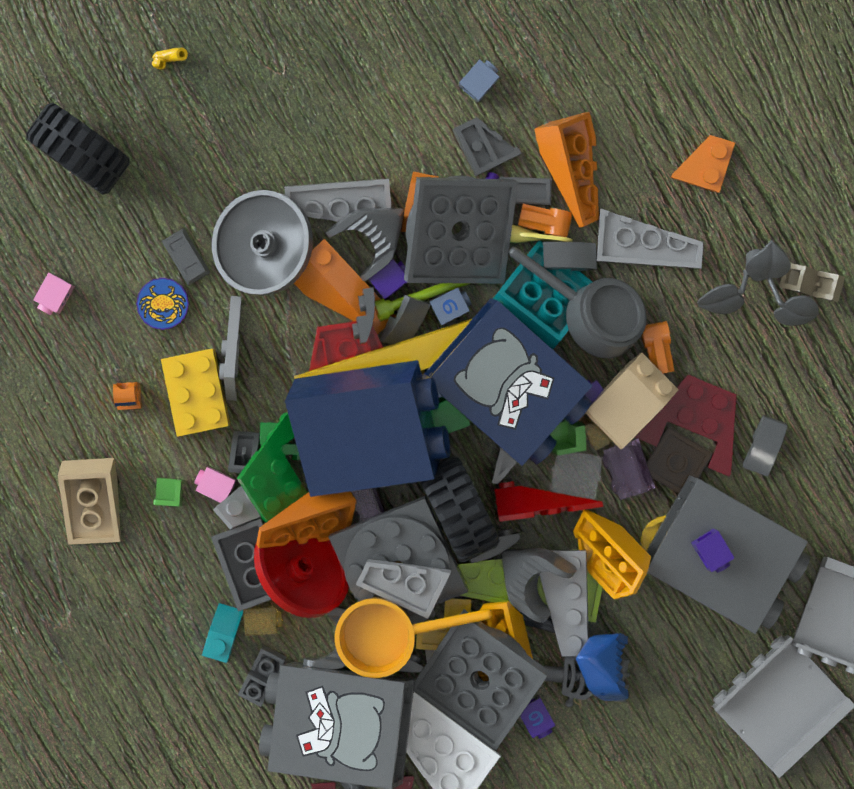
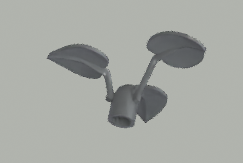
M772 240L762 250L754 249L746 254V269L743 270L744 276L740 289H737L733 284L721 285L710 290L697 301L699 307L716 314L735 312L744 304L742 294L745 292L748 277H751L754 281L768 280L776 301L781 306L774 311V317L779 323L797 326L808 323L819 315L818 304L808 296H795L788 299L786 303L782 301L772 278H780L786 275L791 268V264L784 250Z

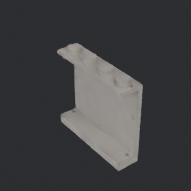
M823 557L791 645L798 647L796 653L810 658L813 653L822 656L821 662L836 667L837 662L847 666L845 671L854 674V567L829 557Z
M781 635L775 639L770 645L772 649L766 655L762 653L757 656L751 663L753 667L746 674L744 671L738 674L732 681L734 685L727 692L724 689L714 697L713 701L715 703L712 705V708L779 778L854 708V703L837 688L809 657L796 653L798 647L791 645L793 638L789 635L785 637Z

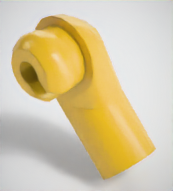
M180 47L157 51L152 56V66L163 70L166 68V62L184 61L188 56L187 50Z

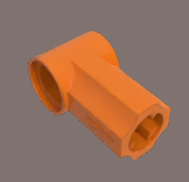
M523 204L518 226L542 231L546 235L568 237L573 215L571 212L561 209L550 208L549 210Z
M667 321L647 324L642 334L644 348L647 349L648 359L663 374L674 372L669 345L671 344V337Z

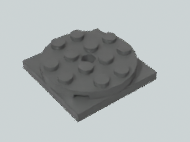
M451 176L447 178L416 177L414 202L406 224L408 250L404 280L407 283L504 284L518 182L514 179H476L469 176ZM460 221L462 223L461 231L457 234H452V227Z
M426 496L329 535L330 542L345 571L348 586L358 601L380 597L356 585L367 559L388 562L400 561L403 564L451 570L449 578L435 605L468 592V586ZM402 607V608L406 611V613L408 614L409 617H413V616L418 615V614H416V613H414V612H412V611H410V610H408V609Z
M463 610L460 614H465L469 612ZM479 621L449 629L416 679L414 692L496 751L546 680L550 671L529 657L522 646L511 636ZM478 671L484 672L489 677V681L481 680L478 676Z

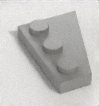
M242 486L213 509L230 530L261 518Z
M367 559L356 585L428 619L449 578L451 570Z

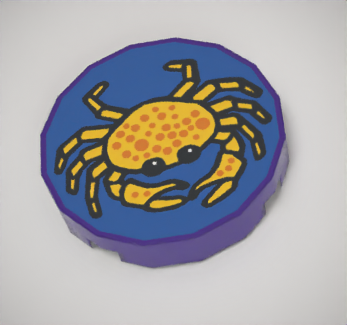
M157 278L149 281L142 287L138 293L136 305L138 314L144 323L155 329L167 330L176 327L185 319L188 314L189 299L182 285L168 278Z

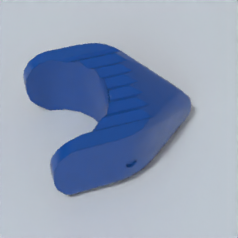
M622 633L589 637L576 657L587 688L594 696L604 701H618L629 698V692L625 688V682L622 680L623 673L621 672L622 665L620 664L623 660L621 658L623 654L622 649L628 644V637Z

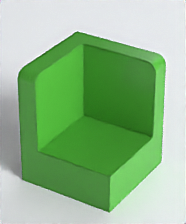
M562 420L550 434L557 440V444L552 450L556 455L587 450L585 425L580 421L570 425L566 420Z
M157 478L156 499L153 500V505L182 506L184 479Z

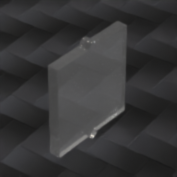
M579 452L556 455L555 466L551 468L553 476L550 491L595 499L598 481L602 479L599 475L603 457Z

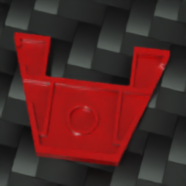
M356 321L317 326L309 371L383 348L373 326L366 343L360 345L359 339H354L352 324L356 323Z

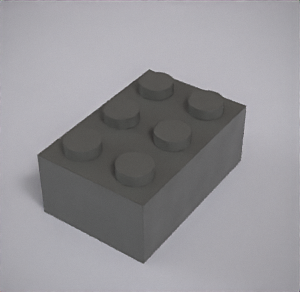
M262 518L211 537L238 611L271 600L258 579L254 564V550L259 527L265 524Z

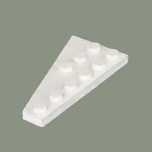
M414 692L407 754L433 789H478L502 755Z

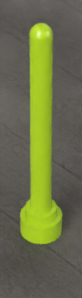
M440 283L407 296L424 301L471 283ZM404 297L393 301L389 299L375 301L379 321L389 319L390 315L394 314V311L399 310Z

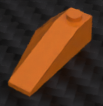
M590 112L555 120L535 128L534 131L540 154L578 226L584 227L599 220L598 188L594 185L593 171L597 170V162L593 161L592 146H596V135Z
M323 239L312 250L306 269L294 284L305 296L352 321H356V317L366 315L365 311L360 312L358 296H363L362 290L370 287L334 248ZM374 292L375 301L380 300ZM375 306L372 326L376 334H379L386 327L388 319L380 322Z
M351 491L310 497L308 492L259 527L256 545L258 548L284 546L292 540H297L299 544L307 543L308 539L317 538L319 542L330 540L329 535L331 533L351 526L356 499Z

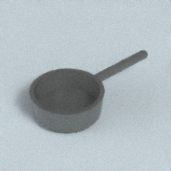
M513 247L509 250V255L570 300L566 311L568 329L576 343L589 354L600 358L619 357L629 351L643 334L647 320L646 309L639 294L627 283L614 278H602L576 292L518 248Z

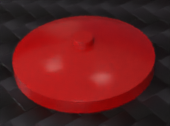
M317 538L308 539L307 543L299 544L297 540H292L284 546L258 548L255 545L254 564L258 579L268 596L285 611L304 618L321 617L338 607L346 597L349 586L346 581L345 571L330 540L319 542Z

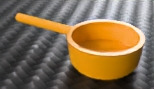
M367 598L355 603L342 614L335 630V646L340 659L350 670L364 677L382 678L396 673L407 663L413 652L416 634L488 620L492 618L493 613L489 609L412 624L408 614L401 606L385 598Z

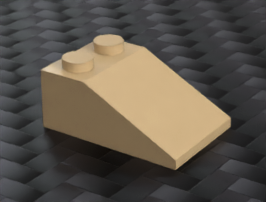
M640 353L620 370L592 402L586 414L620 449H623L678 391V388L643 353Z
M114 458L62 461L58 473V482L68 545L120 542L118 481Z

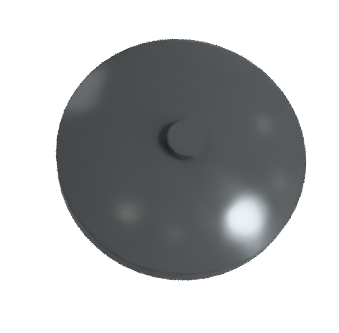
M269 190L248 192L232 201L218 218L212 236L213 259L220 275L235 289L257 296L276 294L295 283L306 269L313 247L312 228L303 209L291 198Z

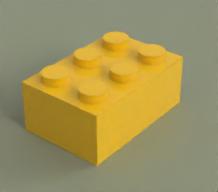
M212 348L161 359L177 437L231 426L222 381L219 379V366L215 349Z

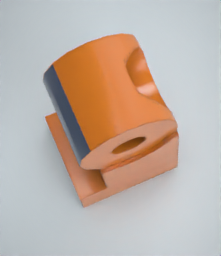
M140 382L113 384L114 405L117 407V410L142 409Z

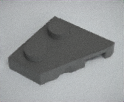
M477 117L452 130L475 176H479L522 154L517 147L511 146L502 139L503 137L500 134L490 130Z

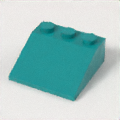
M538 240L527 256L544 268L543 242ZM519 264L493 297L494 300L499 301L552 350L569 330L566 311L570 300L522 264ZM571 269L547 270L576 292L592 283L580 271H571Z

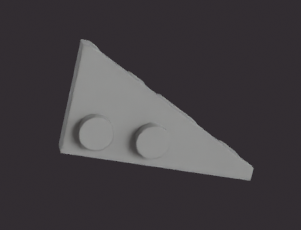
M231 296L227 340H222L221 355L225 356V364L220 363L219 379H224L226 400L231 401L237 400L235 377L238 375L241 296Z

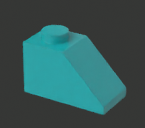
M222 603L218 604L202 656L225 663L229 661L244 610L238 611L235 607Z

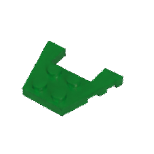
M287 412L280 416L278 419L280 421L274 430L268 433L264 444L259 451L254 453L237 477L238 482L264 522H268L309 492V490L306 491L280 449L294 438Z

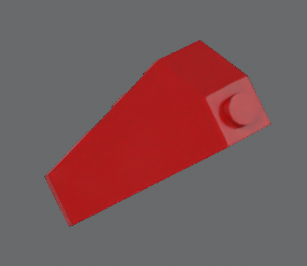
M514 481L499 483V488L494 489L499 522L532 518L539 514L552 515L561 513V511L571 512L603 507V501L521 485L515 486Z

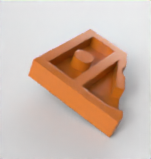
M710 135L671 175V179L720 193L735 142Z

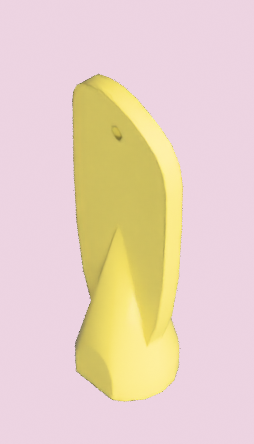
M512 225L510 243L538 240L573 242L571 238L543 235L520 226Z

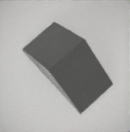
M233 432L228 472H242L254 453L259 451L260 433Z

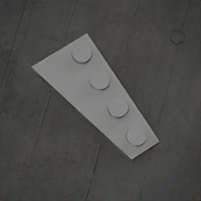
M389 178L284 187L285 196L294 200L303 209L307 217L338 222L347 214L361 208H391Z
M600 209L596 257L598 262L702 268L703 242Z
M551 550L573 564L577 569L571 578H563L551 572L540 573L561 656H577L589 639L587 550Z

